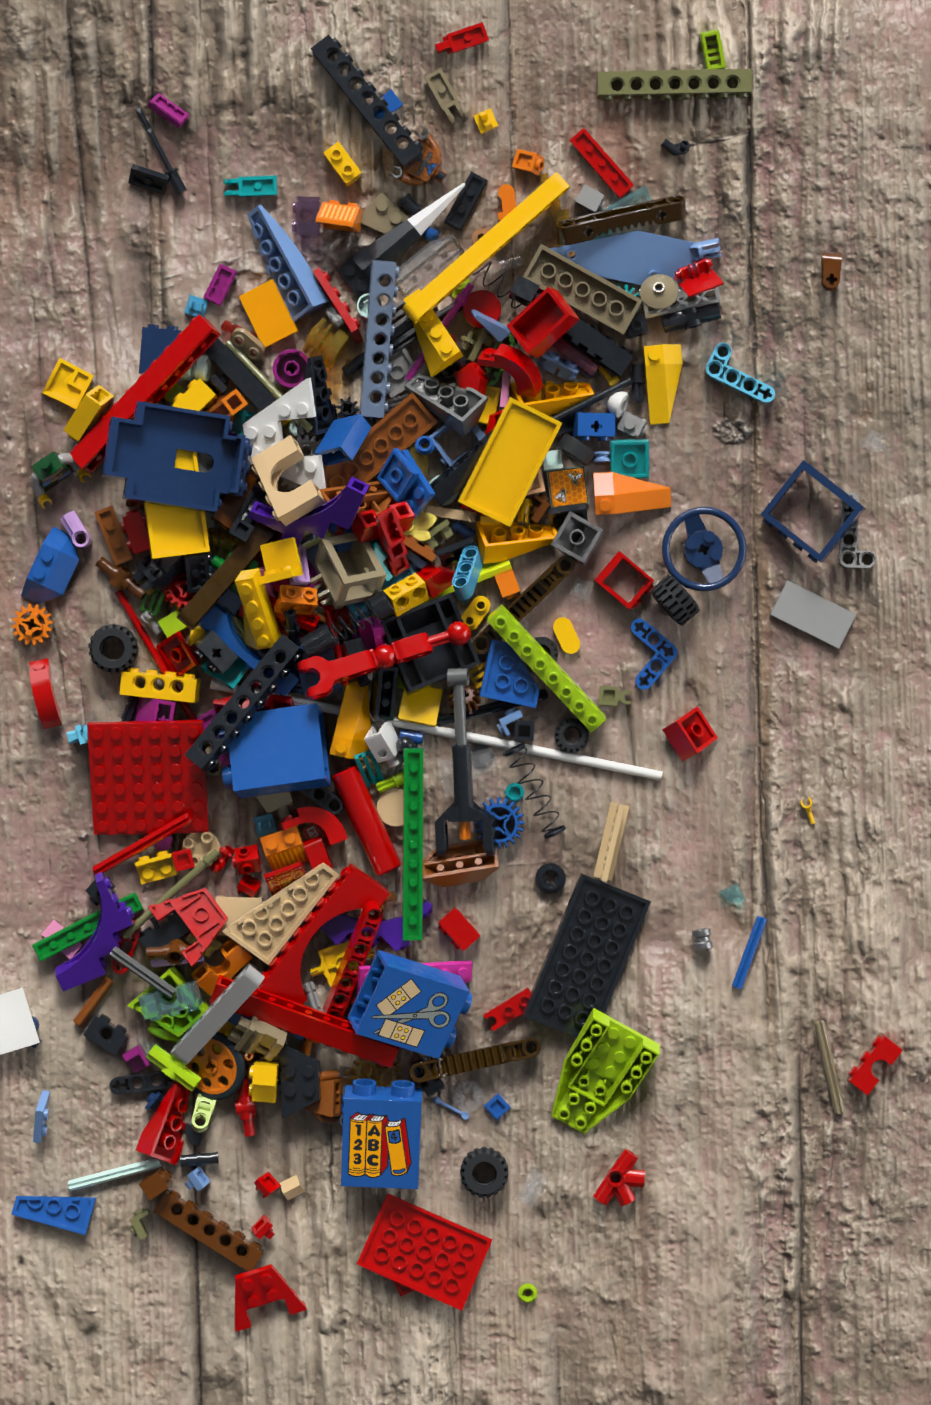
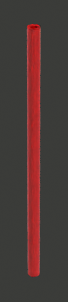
M123 591L115 592L161 673L169 672ZM175 684L176 690L181 692L178 685ZM178 701L189 720H198L188 702Z

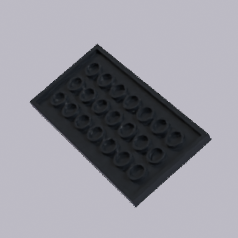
M580 873L522 1016L577 1037L593 1008L605 1014L651 901Z

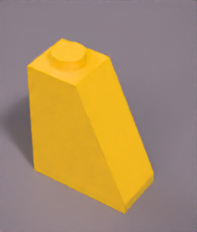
M100 385L96 386L85 394L63 431L71 439L80 441L90 431L114 395Z

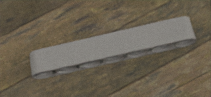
M247 965L177 1042L171 1054L187 1065L258 988L265 976L251 965Z

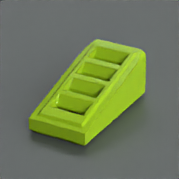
M719 29L700 32L699 38L706 69L726 68ZM715 36V40H705L707 37ZM708 45H717L716 48L707 49ZM718 52L719 54L712 57L708 56L709 53ZM720 59V63L710 65L709 61Z

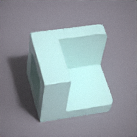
M561 450L548 451L543 461V470L563 469Z

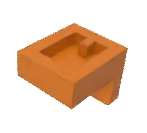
M517 149L512 168L539 176L544 168V157L538 153Z

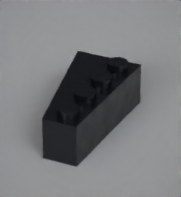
M579 317L580 320L560 338L618 377H621L634 358L631 355L632 351L624 346L622 348L615 344L616 341L613 338L605 337L599 333V329L593 325L589 326Z

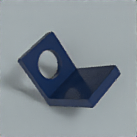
M160 1090L156 1094L152 1092L145 1100L147 1105L144 1108L146 1110L151 1108L155 1112L157 1104L164 1099L165 1095Z

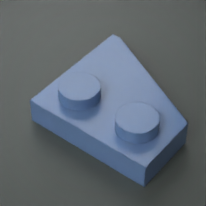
M42 1090L36 1108L33 1134L34 1143H41L42 1137L47 1135L48 1125H45V1122L49 1116L48 1102L50 1091Z

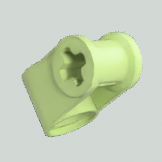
M198 1093L191 1124L194 1131L201 1133L207 1130L217 1100H210ZM202 1118L206 1123L203 1126H198L195 1124V1120Z

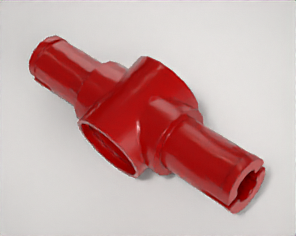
M244 1077L241 1088L238 1090L235 1107L237 1117L240 1116V1120L243 1123L244 1136L248 1137L256 1134L253 1118L257 1114L256 1101H252V1096H249L248 1079Z

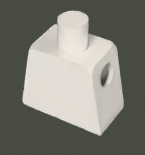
M379 721L373 723L364 738L366 744L377 762L387 761L390 768L397 766L400 763L396 756L398 753L396 749L398 737L392 722Z

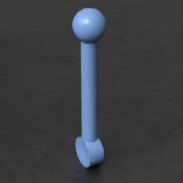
M439 1097L433 1098L435 1104H440L456 1112L465 1120L469 1118L468 1112H462L441 1101Z

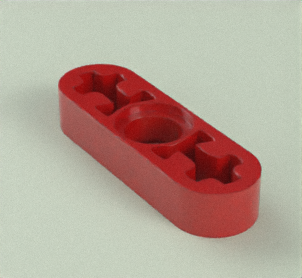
M142 926L137 932L132 934L131 938H135V942L130 938L125 939L121 934L119 949L122 950L121 945L123 942H130L132 950L125 952L130 957H133ZM113 959L111 967L115 973L123 974L128 970L126 967L118 970V966L115 965L117 961Z

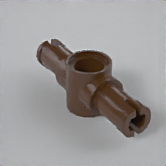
M104 557L97 561L95 566L108 575L109 583L116 589L129 591L139 600L146 596L147 592L135 582V579L132 577L134 574L123 566H114Z
M174 939L169 942V945H164L163 947H147V960L164 959L170 964L178 965L185 959L181 952L191 945L185 944L179 939Z

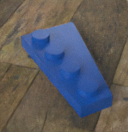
M16 1196L11 1215L86 1235L96 1198Z

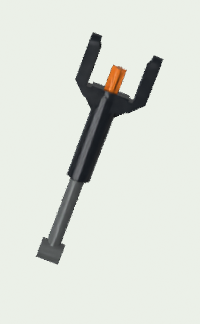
M468 668L448 669L447 682L448 686H453L456 742L452 745L454 802L435 821L437 857H446L447 848L449 847L447 820L448 822H459L460 839L463 840L471 839V822L482 820L484 851L487 857H495V818L485 808L480 807L473 801L471 744L467 743L464 687L469 685Z

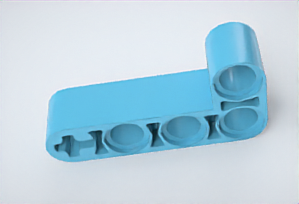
M719 343L714 348L706 364L705 374L707 377L762 404L770 403L775 397V390L771 386L726 365L732 350L727 343ZM724 347L727 350V356L720 357L717 353L718 348ZM717 365L719 373H710L709 366ZM728 373L735 374L736 381L734 383L727 381L726 375ZM744 382H751L754 387L753 390L746 391L743 386ZM758 386H760L761 388L759 389V391L765 392L766 390H768V395L770 397L763 399L762 393L758 392L756 395H754L753 393L757 390Z

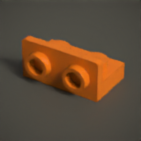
M280 585V597L274 604V612L284 613L288 609H294L296 614L311 616L318 606L317 589Z

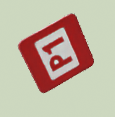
M313 824L302 830L307 839L319 835L322 836L319 828Z

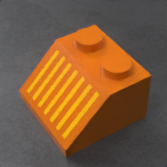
M329 200L328 203L322 202L315 222L322 228L360 233L364 210L356 203L348 202L347 205H341L339 201Z
M298 825L260 838L272 871L298 862L305 863L309 861Z

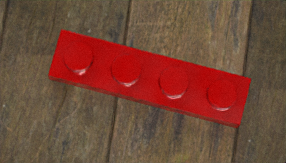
M585 128L581 129L569 140L619 199L634 187V184Z

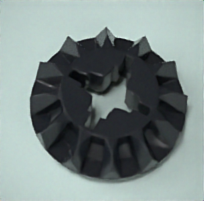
M544 864L536 872V885L544 893H557L565 885V872L557 864ZM546 871L550 875L558 873L554 878L555 886L550 881L543 883L547 879Z

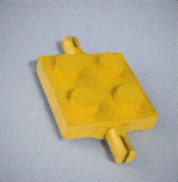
M347 940L344 944L339 943L338 945L335 944L318 950L321 966L310 969L312 977L323 973L331 987L350 940ZM374 953L368 954L367 958L374 957ZM356 961L350 962L349 965H354ZM345 978L342 980V982H346L350 978Z

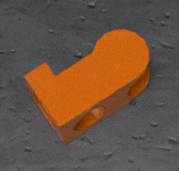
M504 184L498 189V198L502 204V212L497 214L498 222L516 208L515 191L509 184Z

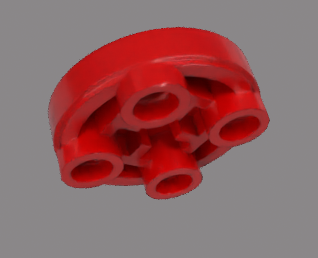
M477 290L466 298L467 302L463 306V314L466 321L472 327L484 328L472 315V309L496 321L500 318L501 304L497 296L492 292Z

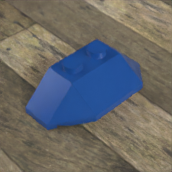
M56 527L52 528L28 573L21 594L22 597L40 604L64 594L79 562L75 545L68 533Z

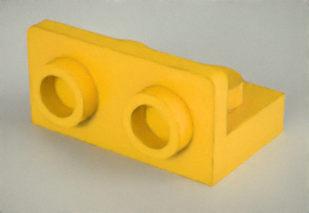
M168 850L157 852V857L150 858L149 855L139 857L138 862L134 863L135 867H137L141 885L179 875L178 871L176 872L172 854L168 853Z

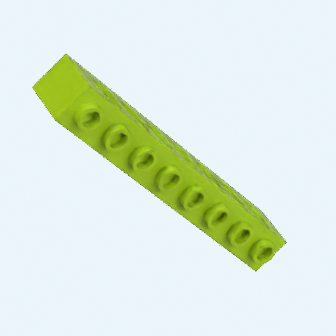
M502 604L488 616L487 622L591 733L606 720L605 714Z

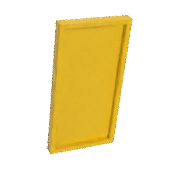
M509 397L458 502L510 527L562 422Z
M177 449L174 468L199 472L196 452ZM144 503L152 559L210 552L205 512Z

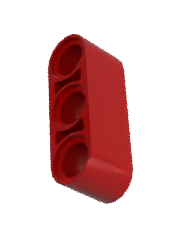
M321 835L303 841L312 869L323 862L333 869Z

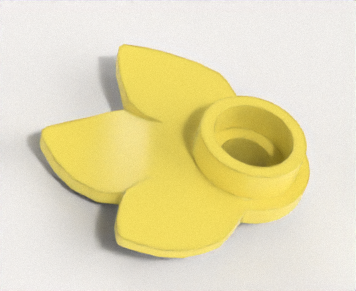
M422 510L413 520L410 530L403 532L404 535H411L419 541L431 539L428 529L434 525L437 517Z

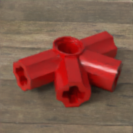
M624 1148L614 1165L608 1170L607 1175L593 1194V1197L605 1205L608 1204L614 1194L620 1206L627 1205L636 1200L630 1187H644L645 1170L632 1169L639 1157ZM612 1173H619L621 1178L614 1181L610 1176Z

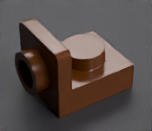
M541 493L532 496V498L541 503L540 506L536 504L530 513L533 516L531 520L536 524L550 506V503H548L549 498Z

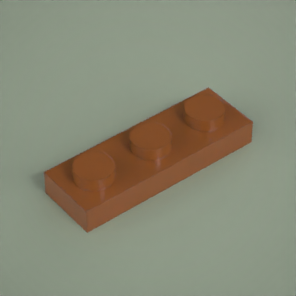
M113 505L94 512L115 566L133 560V555L128 549L126 537Z

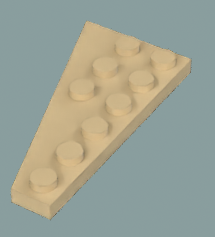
M324 862L224 928L222 932L269 965L336 880L339 873Z

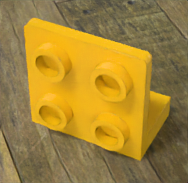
M294 537L260 546L266 571L264 576L257 577L259 585L303 575Z

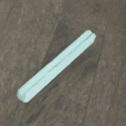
M153 1158L68 1181V1188L70 1191L147 1172L160 1168L161 1163L159 1159Z

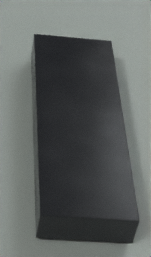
M471 171L465 181V187L457 196L444 223L461 232L488 180Z

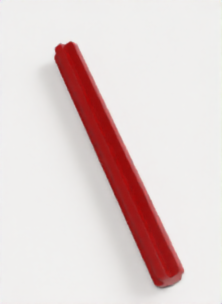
M185 813L96 864L92 868L93 873L96 875L100 872H107L189 825L192 822V818L188 813Z

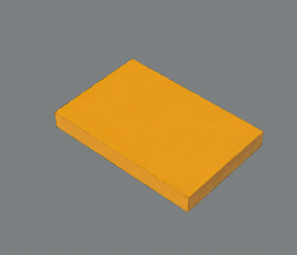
M274 279L239 296L254 330L265 348L298 332Z

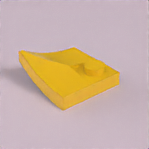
M59 358L42 394L76 410L94 375Z

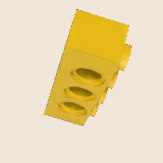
M128 667V670L121 672L120 695L195 703L199 701L201 678H195V674H184V677L176 676V672L158 674V670L149 669L146 672H139V668ZM140 677L145 680L144 688L138 684ZM158 680L164 682L162 690L157 687ZM177 681L181 682L183 685V690L181 692L177 691L175 688V684Z

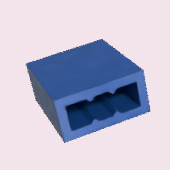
M361 414L336 419L332 422L314 453L322 455V461L325 466L351 461L372 427Z

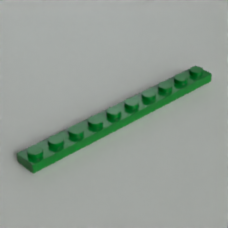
M403 748L402 939L422 940L423 748Z

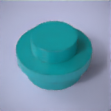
M511 783L506 787L505 795L508 800L518 802L524 796V789L520 784Z

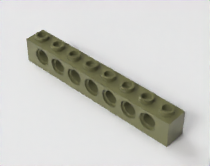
M752 69L597 72V98H602V101H613V98L630 101L632 98L640 97V100H651L652 97H659V100H670L671 97L687 100L690 99V96H698V99H709V96L726 99L728 96L736 95V98H747L752 93ZM710 80L717 82L718 87L716 89H711L708 86ZM734 80L737 83V87L729 88L727 81ZM676 81L680 87L673 90L670 88L669 83ZM690 81H696L699 87L697 89H691L688 83ZM618 82L622 85V89L615 91L611 85ZM658 82L660 89L653 90L650 87V83ZM631 83H640L641 89L633 90Z

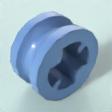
M609 451L594 452L595 459H593V462L611 461L608 458L610 455Z

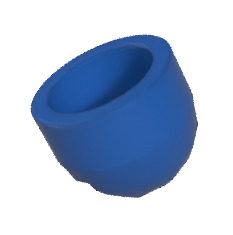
M431 227L424 231V237L429 242L437 240L440 231Z

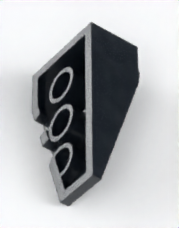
M322 355L308 358L303 379L304 381L307 378H311L316 417L306 418V420L313 428L307 432L301 425L298 426L296 424L297 434L318 435L326 433L332 422L337 419L336 406L331 403L330 399L332 391L331 388H327L326 384L328 376Z

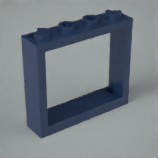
M803 460L760 515L764 517L762 521L769 527L774 525L779 529L777 532L785 539L788 537L794 541L792 545L798 550L802 551L804 549L809 553L807 557L812 561L823 563L866 508L807 461ZM803 471H806L854 509L820 554L770 515Z

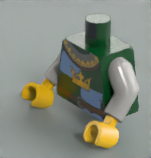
M54 451L41 458L32 466L33 473L30 476L29 484L35 495L39 496V504L45 509L43 503L48 501L52 505V501L44 492L75 473V471H77L81 482H85L83 475H88L90 478L91 475L89 472L81 469L70 453L59 454Z

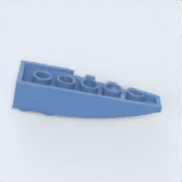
M258 205L247 215L254 236L259 240L260 254L265 257L267 263L265 267L267 274L270 273L271 278L274 279L293 321L296 322L317 311L328 300L311 268L290 237L262 205Z

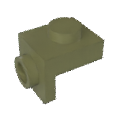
M140 1208L134 1211V1216L130 1219L133 1225L131 1230L134 1236H138L140 1240L146 1238L149 1234L141 1219L150 1214L149 1208L146 1210Z

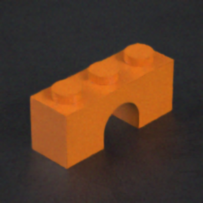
M231 938L219 948L224 955L222 963L217 966H210L204 961L191 973L195 982L209 996L214 991L219 975L231 979L253 958L247 949Z

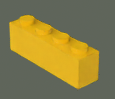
M420 289L404 298V302L410 301L420 292ZM431 310L418 323L414 324L413 322L431 377L463 357L460 349L434 310Z
M259 568L241 571L235 580V584L243 606L245 644L260 650L271 648L279 639L281 633L265 585H259L257 577H261Z

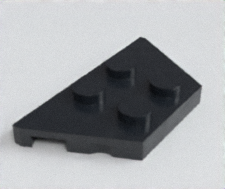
M284 1043L283 1048L280 1050L282 1118H286L321 1099L320 1060L312 1056L310 1057L300 1050H295Z

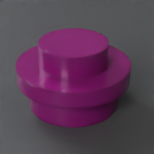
M171 836L154 844V847L160 851L169 849L172 844Z

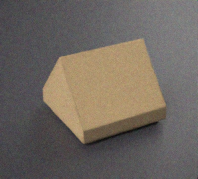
M297 1174L279 1183L282 1193L287 1200L305 1192Z

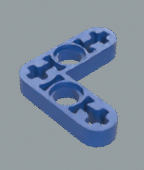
M638 618L631 623L632 633L656 652L635 678L636 686L639 689L645 690L652 686L677 655V648L648 622ZM642 622L644 624L642 627L646 631L648 628L652 630L646 635L645 639L641 637L644 635L642 631H635V623L639 624ZM651 634L659 636L658 644L652 645L649 643L648 638ZM663 640L666 642L664 644L666 648H673V656L668 655L666 657L664 655L665 651L660 648V651L656 649L662 644ZM653 661L661 663L662 667L659 672L651 670V663ZM648 669V671L651 674L655 675L654 679H652V677L650 676L647 679V682L649 683L647 686H640L639 683L641 681L639 680V678H644L648 674L644 671Z

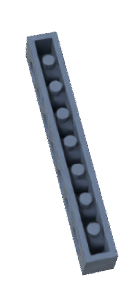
M372 260L359 412V414L366 417L384 418V413L388 412V402H385V395L389 394L390 383H387V375L391 374V363H388V358L392 356L393 352L390 336H394V325H391L392 317L396 315V305H393V297L397 298L398 286H394L395 278L399 277V266H396V262ZM388 276L389 284L381 286L379 284L380 277ZM381 295H386L388 298V302L384 306L378 304V298ZM385 315V324L378 325L376 323L377 316ZM376 335H384L385 340L382 344L375 343L374 338ZM377 353L383 355V361L379 364L373 362V356ZM374 373L381 374L382 379L380 382H372L371 377ZM373 392L380 394V399L377 402L370 401V395Z

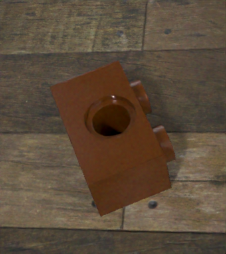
M161 1166L143 1178L139 1186L150 1201L170 1187L173 1177L167 1168L163 1169Z

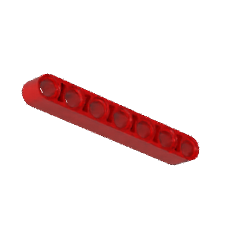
M368 901L363 906L324 1003L323 1012L325 1013L336 1012L333 1016L343 1018L358 981L359 966H364L383 919L382 910L376 901ZM373 910L377 911L375 914H369ZM366 927L370 928L368 931H362ZM363 944L361 948H355L357 945ZM356 961L354 965H349L350 962ZM350 978L348 981L342 982L343 979ZM338 995H343L341 998H335Z

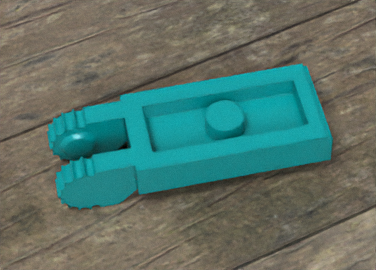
M277 175L248 176L223 180L224 185L238 184L239 190L225 191V197L278 196Z

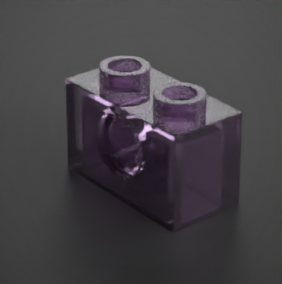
M297 196L296 202L293 201V213H296V221H292V232H296L297 238H320V225L315 222L321 206L320 197ZM310 213L312 215L311 220L308 222L302 221V214Z

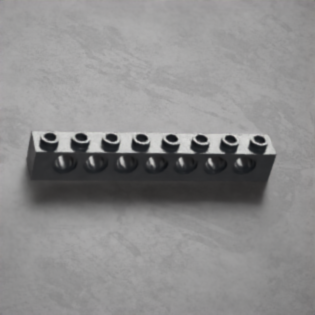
M328 34L310 48L312 54L406 171L424 157L422 153L423 147L417 140H412L410 130L405 125L403 127L400 125L398 115L394 111L390 112L388 110L386 100L382 96L378 97L375 91L377 90L370 81L368 83L365 81L363 71L359 67L355 68L353 66L351 56L347 52L344 54L340 49L342 45L336 38L332 39ZM331 55H338L335 61L329 60ZM344 69L350 70L349 74L345 76L341 75V71ZM359 83L362 85L358 90L352 89L354 84ZM367 98H372L373 102L371 104H364ZM378 113L385 114L382 119L375 118ZM391 127L397 129L393 134L387 133V130ZM407 142L408 146L406 148H399L400 143Z
M282 634L185 753V756L205 772L213 769L217 763L216 760L220 755L227 752L229 744L233 739L236 740L240 736L241 729L245 724L248 725L252 721L254 713L265 705L267 697L277 690L279 682L290 674L292 666L300 662L304 651ZM286 655V660L283 663H279V658ZM274 670V675L271 678H267V673ZM261 685V691L259 693H255V688ZM249 700V706L243 709L242 704ZM237 715V721L230 724L231 717ZM224 730V737L218 739L219 732ZM213 746L212 752L206 754V748Z

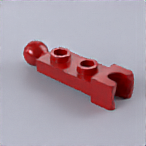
M528 987L483 1014L486 1019L489 1017L496 1018V1022L491 1026L492 1031L497 1030L523 1013L531 994Z

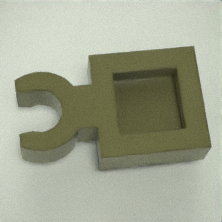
M600 685L598 705L618 706V700L624 704H631L632 701H626L624 696L627 693L632 694V691L624 690L620 693L619 687Z

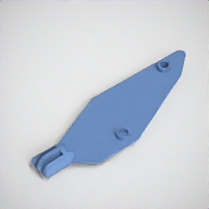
M638 230L550 248L600 277L642 285L648 277L656 274L667 275L673 279L675 276L674 272L678 268L688 266L689 264L693 267L694 262L698 263V261L705 258L722 257L721 252H718L721 250L720 245H714L719 243V238L691 242ZM574 251V256L569 257V252Z

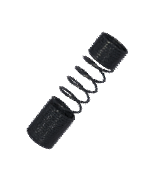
M382 590V592L377 593V595L375 594L372 598L370 597L368 599L370 605L367 601H364L372 623L356 606L363 628L357 623L351 613L347 611L355 633L338 616L346 638L337 630L332 621H330V625L334 634L330 627L325 624L300 638V642L309 658L320 656L336 645H339L336 631L344 640L348 639L345 627L353 635H356L353 621L360 629L365 630L362 616L369 624L373 625L374 620L370 610L380 620L395 612L387 594Z

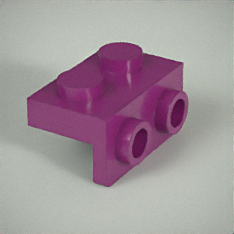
M373 616V625L363 619L365 630L358 627L366 650H375L378 646L386 644V641L382 640V636H385L383 625H379L376 616ZM358 620L357 623L363 628L362 621Z

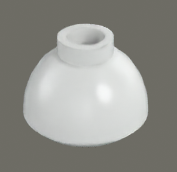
M619 391L606 397L604 400V405L608 407L609 412L615 413L617 418L624 414L628 406V393Z

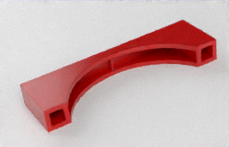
M352 863L345 867L340 873V878L329 887V892L318 901L314 911L307 915L303 925L298 927L293 933L292 939L289 942L287 941L282 947L278 957H274L267 971L261 973L265 978L259 985V989L304 1004L307 996L302 987L300 969L305 948L312 936L333 917L347 911L362 909L368 901H376L381 906L390 895L387 888Z

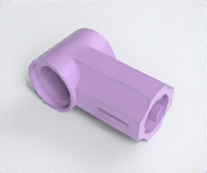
M74 510L60 518L75 546L85 549L91 545L92 537ZM85 534L86 542L79 544L78 537Z

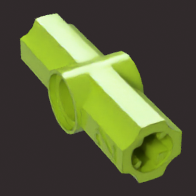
M157 1044L151 1048L146 1056L149 1061L161 1068L163 1073L174 1081L177 1080L191 1092L202 1079L194 1071L186 1067L183 1062L170 1055Z

